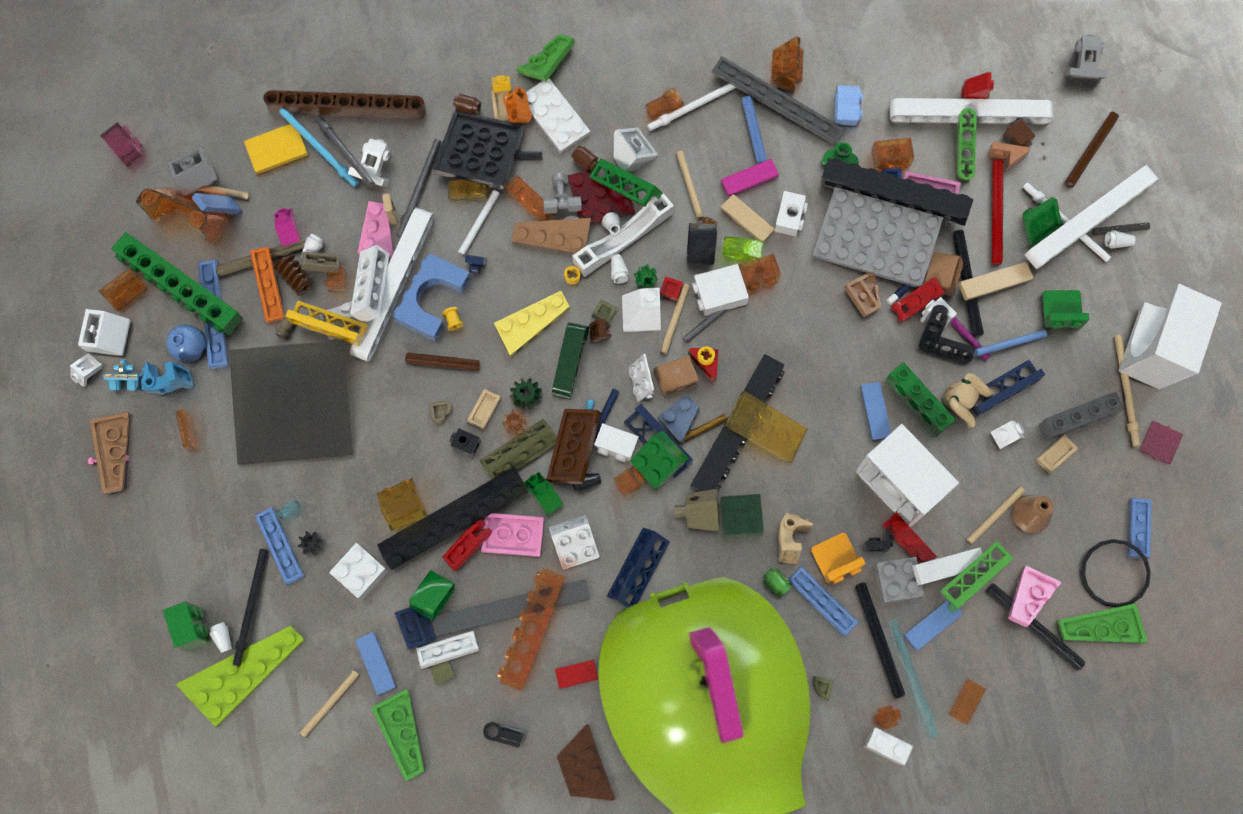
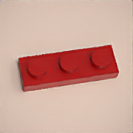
M897 512L881 526L884 530H890L893 540L910 558L916 557L918 564L934 560L937 557Z

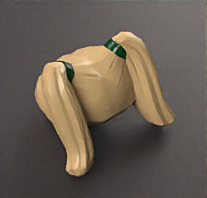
M968 373L961 381H957L947 387L942 401L947 408L965 420L969 428H974L976 421L968 410L975 405L979 394L985 397H992L995 394V390L990 389L977 375Z

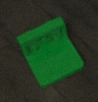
M1045 290L1042 293L1045 328L1060 329L1071 327L1077 329L1082 328L1089 321V313H1082L1081 293L1079 290Z

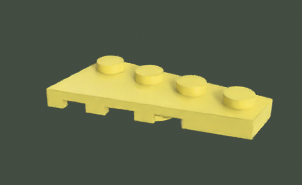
M559 291L495 322L494 325L510 357L521 347L528 344L533 337L539 335L550 323L552 324L567 312L570 306L562 291Z

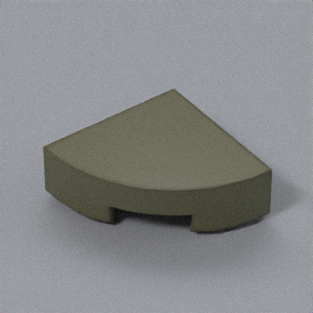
M813 676V686L816 693L822 699L829 701L834 681Z

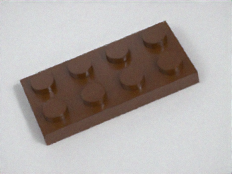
M564 409L546 478L547 481L550 483L584 484L601 415L599 410Z

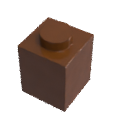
M1021 119L1008 127L1003 137L1008 144L1030 147L1033 144L1032 140L1035 134Z

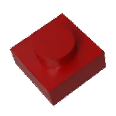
M665 276L660 296L677 301L683 281Z

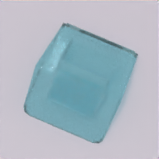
M296 499L291 500L276 511V515L281 519L299 517V502Z

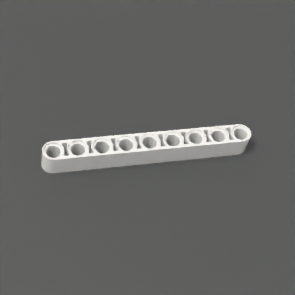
M895 98L890 101V120L893 122L958 123V115L965 108H972L976 112V123L1015 124L1022 119L1026 124H1047L1053 121V103L1050 100ZM966 113L963 118H966V123H968L972 116Z
M1145 165L1031 248L1024 256L1036 270L1152 186L1159 178Z
M417 207L413 210L387 267L380 317L365 323L368 325V328L360 346L352 344L350 349L351 356L367 362L371 360L434 220L433 213Z

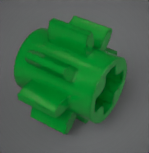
M648 264L642 267L639 266L637 273H634L637 285L640 286L642 284L644 288L653 287L655 281L658 280L656 269H650Z

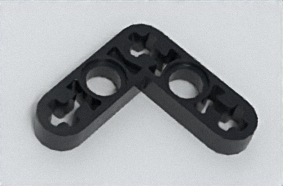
M943 305L934 306L921 334L919 348L926 353L966 364L971 362L974 349L970 345L941 337L949 311ZM938 313H941L939 320H936ZM935 326L939 330L933 332L929 330V327ZM949 346L951 350L944 351L941 347Z

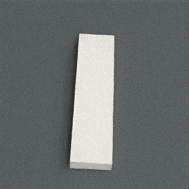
M981 547L913 565L917 585L960 574L983 554ZM979 562L977 564V569L986 567L985 563Z

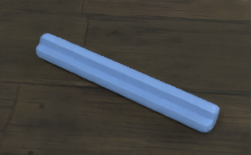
M745 96L742 98V103L756 161L759 164L766 161L767 157L752 97Z

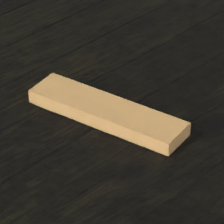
M1023 262L961 281L958 285L965 301L1029 282L1034 278L1027 262Z

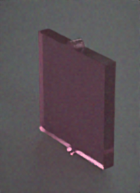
M1152 421L1140 451L1152 456L1154 460L1158 459L1170 465L1183 434L1171 429L1170 426H1164L1156 421Z

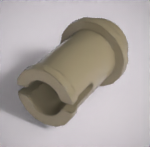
M285 317L279 328L276 327L275 334L282 339L289 337L288 333L294 324L290 323Z

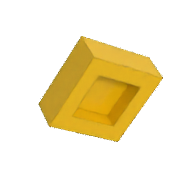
M498 75L492 78L493 93L511 91L510 75Z

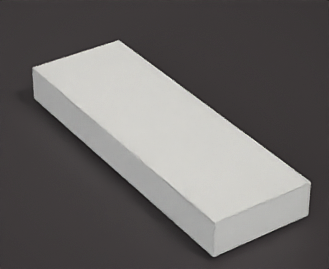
M470 631L416 648L420 667L423 669L477 652L479 648L474 631Z

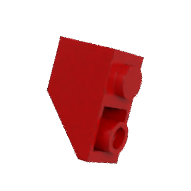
M992 72L966 79L961 88V99H989L990 91L994 89V80L991 79Z

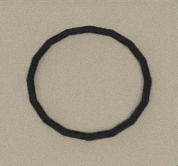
M1111 539L1099 542L1088 551L1082 562L1081 576L1085 589L1093 599L1106 606L1121 607L1131 605L1143 597L1149 587L1151 571L1147 558L1139 548L1127 541ZM1111 543L1127 545L1135 550L1144 561L1147 572L1146 582L1140 594L1130 601L1118 604L1106 602L1096 596L1088 586L1085 576L1086 563L1092 552L1102 545Z

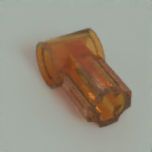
M671 88L664 92L662 97L645 104L650 118L653 120L669 111L673 112L685 104L676 88Z

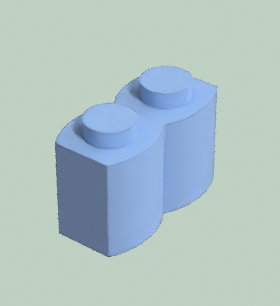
M837 86L835 93L836 124L857 126L858 121L862 120L863 111L859 109V103H862L863 92H860L859 86Z

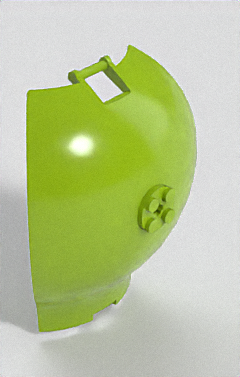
M720 577L690 586L685 581L682 582L683 585L656 594L654 592L650 593L651 599L616 613L607 628L600 650L599 688L603 709L612 735L628 765L645 787L674 814H789L804 808L806 802L802 790L801 772L810 727L809 686L796 641L787 624L774 607L750 587L735 580ZM684 592L688 599L664 607H660L658 602ZM706 627H711L724 644L744 735L743 738L724 744L721 742L717 731L709 689L699 684L702 681V677L706 679L704 665L694 651L689 637L690 632Z

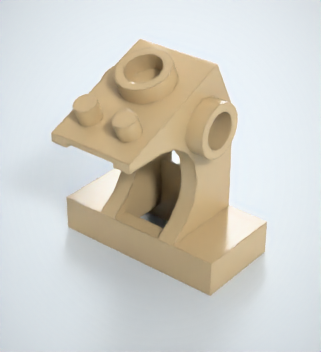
M793 513L785 514L778 530V563L798 564L802 543H795L792 536L797 532H811L813 523L810 522V519L805 518L803 520L799 515Z

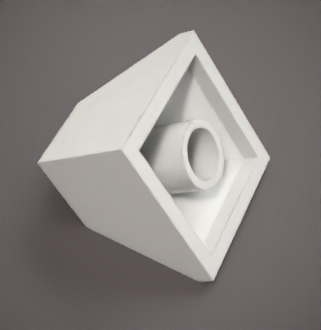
M639 128L615 130L614 160L619 168L627 172L636 171L658 156Z
M659 288L638 289L622 295L623 332L661 331Z

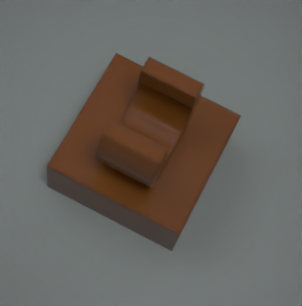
M598 318L589 324L591 342L597 343L602 339H608L612 336L606 333V329L610 328L611 325L605 323V319Z

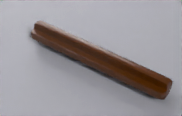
M409 352L405 356L407 364L479 371L480 361L474 359Z

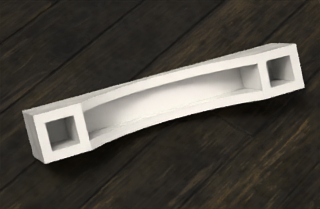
M664 193L660 199L653 198L646 207H643L634 217L620 227L618 234H610L597 242L585 246L574 254L573 264L586 277L610 260L613 255L620 253L672 216L674 205Z

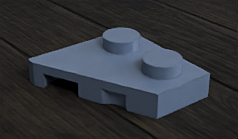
M686 394L657 418L677 442L682 445L700 409L691 397Z

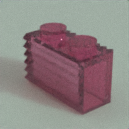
M117 122L100 136L126 166H129L141 155H144V152L140 149L142 144L136 137L134 139L130 137L132 133L125 125L121 127Z

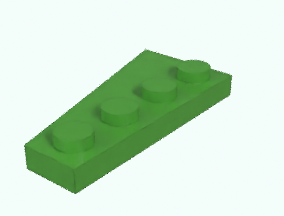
M1136 603L1057 620L1062 640L1148 643Z
M405 689L371 707L405 781H408L425 772L409 689Z

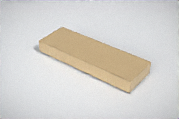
M734 194L721 206L723 212L761 244L775 230Z

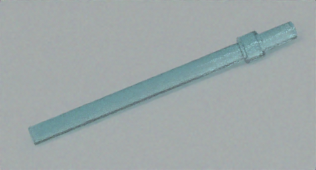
M897 620L890 621L892 633L922 712V721L926 723L930 737H937L939 735L933 721L935 720L934 715L928 708Z

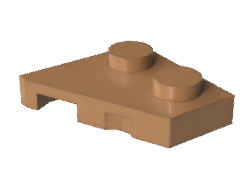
M867 273L844 286V289L863 318L877 312L881 308L880 298L878 297L879 288L876 285L875 279L876 275L872 273Z

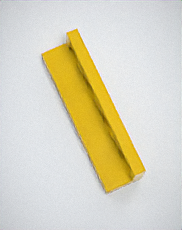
M297 301L294 310H288L285 316L292 324L360 346L368 328V325L300 301ZM300 308L308 309L310 315L300 314ZM323 314L326 316L327 321L324 322L314 317ZM337 320L343 321L344 327L341 328L332 325L331 323ZM354 326L361 327L359 333L350 331L349 329Z

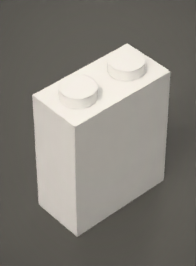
M738 264L694 276L692 288L694 294H698L699 300H697L699 310H703L704 316L720 310H729L748 304L749 296Z

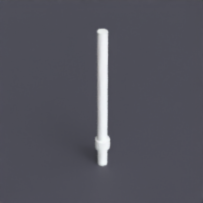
M729 83L669 114L665 113L659 116V119L647 124L649 131L660 126L664 127L670 124V121L736 87Z
M1028 182L1023 186V189L1033 197L1032 199L1037 204H1042L1047 200L1044 193L1038 192ZM1059 210L1061 223L1066 224L1070 219ZM1087 234L1080 238L1105 262L1111 258Z

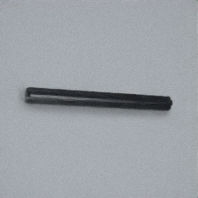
M956 230L953 236L957 255L961 256L963 261L961 278L964 281L973 278L964 231ZM973 298L967 300L966 303L972 334L974 337H980L984 334L978 300Z
M865 582L859 583L855 588L894 698L904 697L905 691Z
M995 583L991 584L986 590L987 593L1010 612L1013 599ZM1034 618L1030 625L1027 626L1075 669L1081 670L1086 662Z

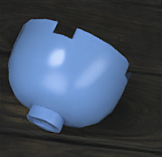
M186 324L173 328L166 339V347L169 354L176 360L184 363H191L200 359L203 349H206L207 346L204 333L197 327Z

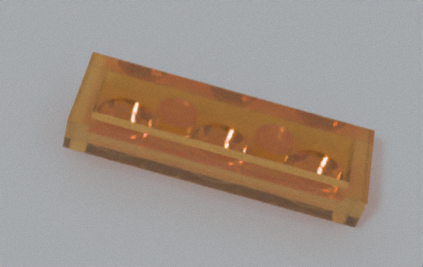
M518 175L504 187L505 191L537 221H549L556 215V213L544 214L543 199Z

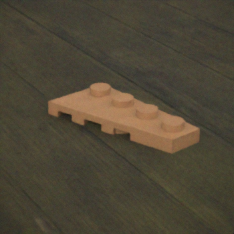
M591 218L515 223L512 241L577 253L587 246Z
M129 412L89 420L102 493L104 495L124 490Z

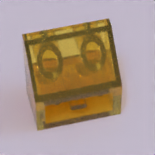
M413 478L403 480L399 484L391 488H385L377 493L382 514L391 531L427 516L425 506Z

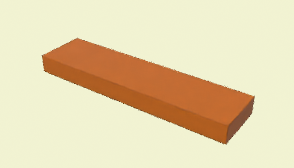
M267 246L250 250L266 323L284 320L285 314L270 248Z

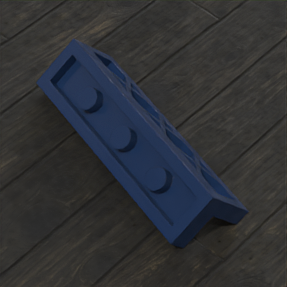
M1030 360L1025 361L986 384L989 388L991 386L1000 388L999 393L992 397H985L979 394V396L984 397L983 403L978 406L974 405L971 408L978 417L1038 382L1045 376V373L1042 369L1037 371ZM1026 366L1032 373L1027 377L1020 376L1021 369ZM1005 378H1015V384L1010 387L1005 386Z
M642 404L638 405L635 408V412L624 421V424L634 435L639 436V440L644 445L647 442L644 438L645 432L657 434L664 431L689 458L673 476L675 479L693 463V459ZM638 416L643 421V428H634L630 422Z
M642 528L606 597L627 608L638 604L670 541L653 530ZM658 539L662 543L659 549L655 551L654 544ZM651 557V564L646 568L645 561ZM642 574L641 583L636 585V578ZM633 592V598L629 604L625 599L629 593Z

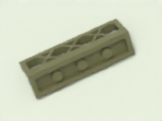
M542 419L481 459L480 463L490 478L493 479L513 467L519 470L555 446L557 437L548 423ZM543 426L545 427V428H544L543 430H541L540 432H537V430H539V429L542 428ZM492 460H495L493 463H491L490 465L487 466V464H488L489 462H491Z

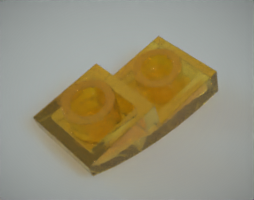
M460 179L449 181L448 199L488 198V186Z

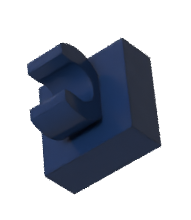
M466 255L465 262L471 263L470 273H479L480 265H486L487 257Z

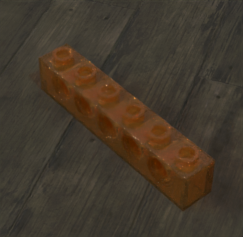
M544 568L541 572L537 571L533 581L537 583L535 590L530 589L526 600L530 603L527 609L523 608L519 618V620H522L520 628H515L512 639H515L513 647H508L505 658L508 659L506 666L501 665L497 677L501 678L500 683L521 691L523 690L565 576ZM542 585L550 587L551 592L548 596H542L539 593V588ZM539 603L543 606L544 610L541 615H535L532 612L534 604ZM529 622H533L536 625V631L533 634H528L525 631V625ZM522 641L529 644V650L526 653H521L517 649L518 644ZM515 660L520 661L522 664V668L518 672H514L510 668V664Z

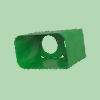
M430 570L409 599L410 608L434 621L454 593L450 589L455 591V583Z

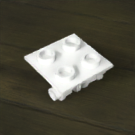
M643 354L629 366V376L632 378L633 393L636 396L637 402L644 398L646 400L652 399L654 395L646 354Z

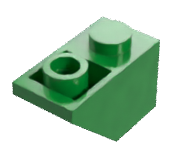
M540 472L531 475L524 482L526 488L547 515L564 504L554 488Z

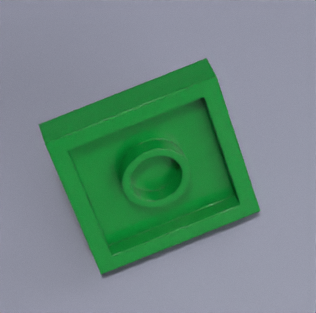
M1054 197L1049 198L1035 209L1028 208L1023 213L1027 242L1031 247L1037 245L1062 226L1058 201Z

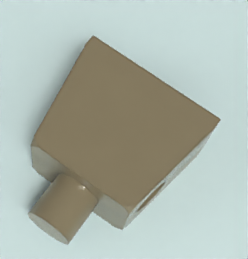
M718 489L687 494L685 505H675V517H686L687 527L719 531Z

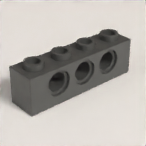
M1115 391L1045 418L1040 423V426L1047 441L1117 415L1125 408Z

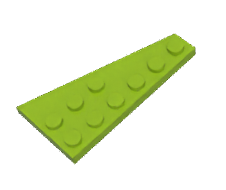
M288 626L247 647V650L244 651L240 667L233 665L235 656L233 654L175 685L215 727H218L305 639L292 626Z

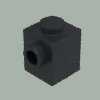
M458 428L457 432H453L449 442L453 450L474 458L481 444V439Z

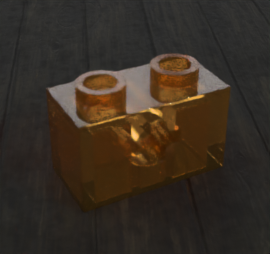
M911 138L874 141L872 155L875 169L907 168L912 165L914 152Z
M774 254L738 264L746 290L754 291L762 285H774L780 280L781 272Z

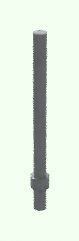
M317 115L315 121L320 125V130L324 135H328L370 188L374 187L375 182L334 133L330 123L326 122L321 115Z
M434 139L406 212L400 219V227L396 234L397 238L401 239L411 214L416 207L440 147L441 141L439 139Z

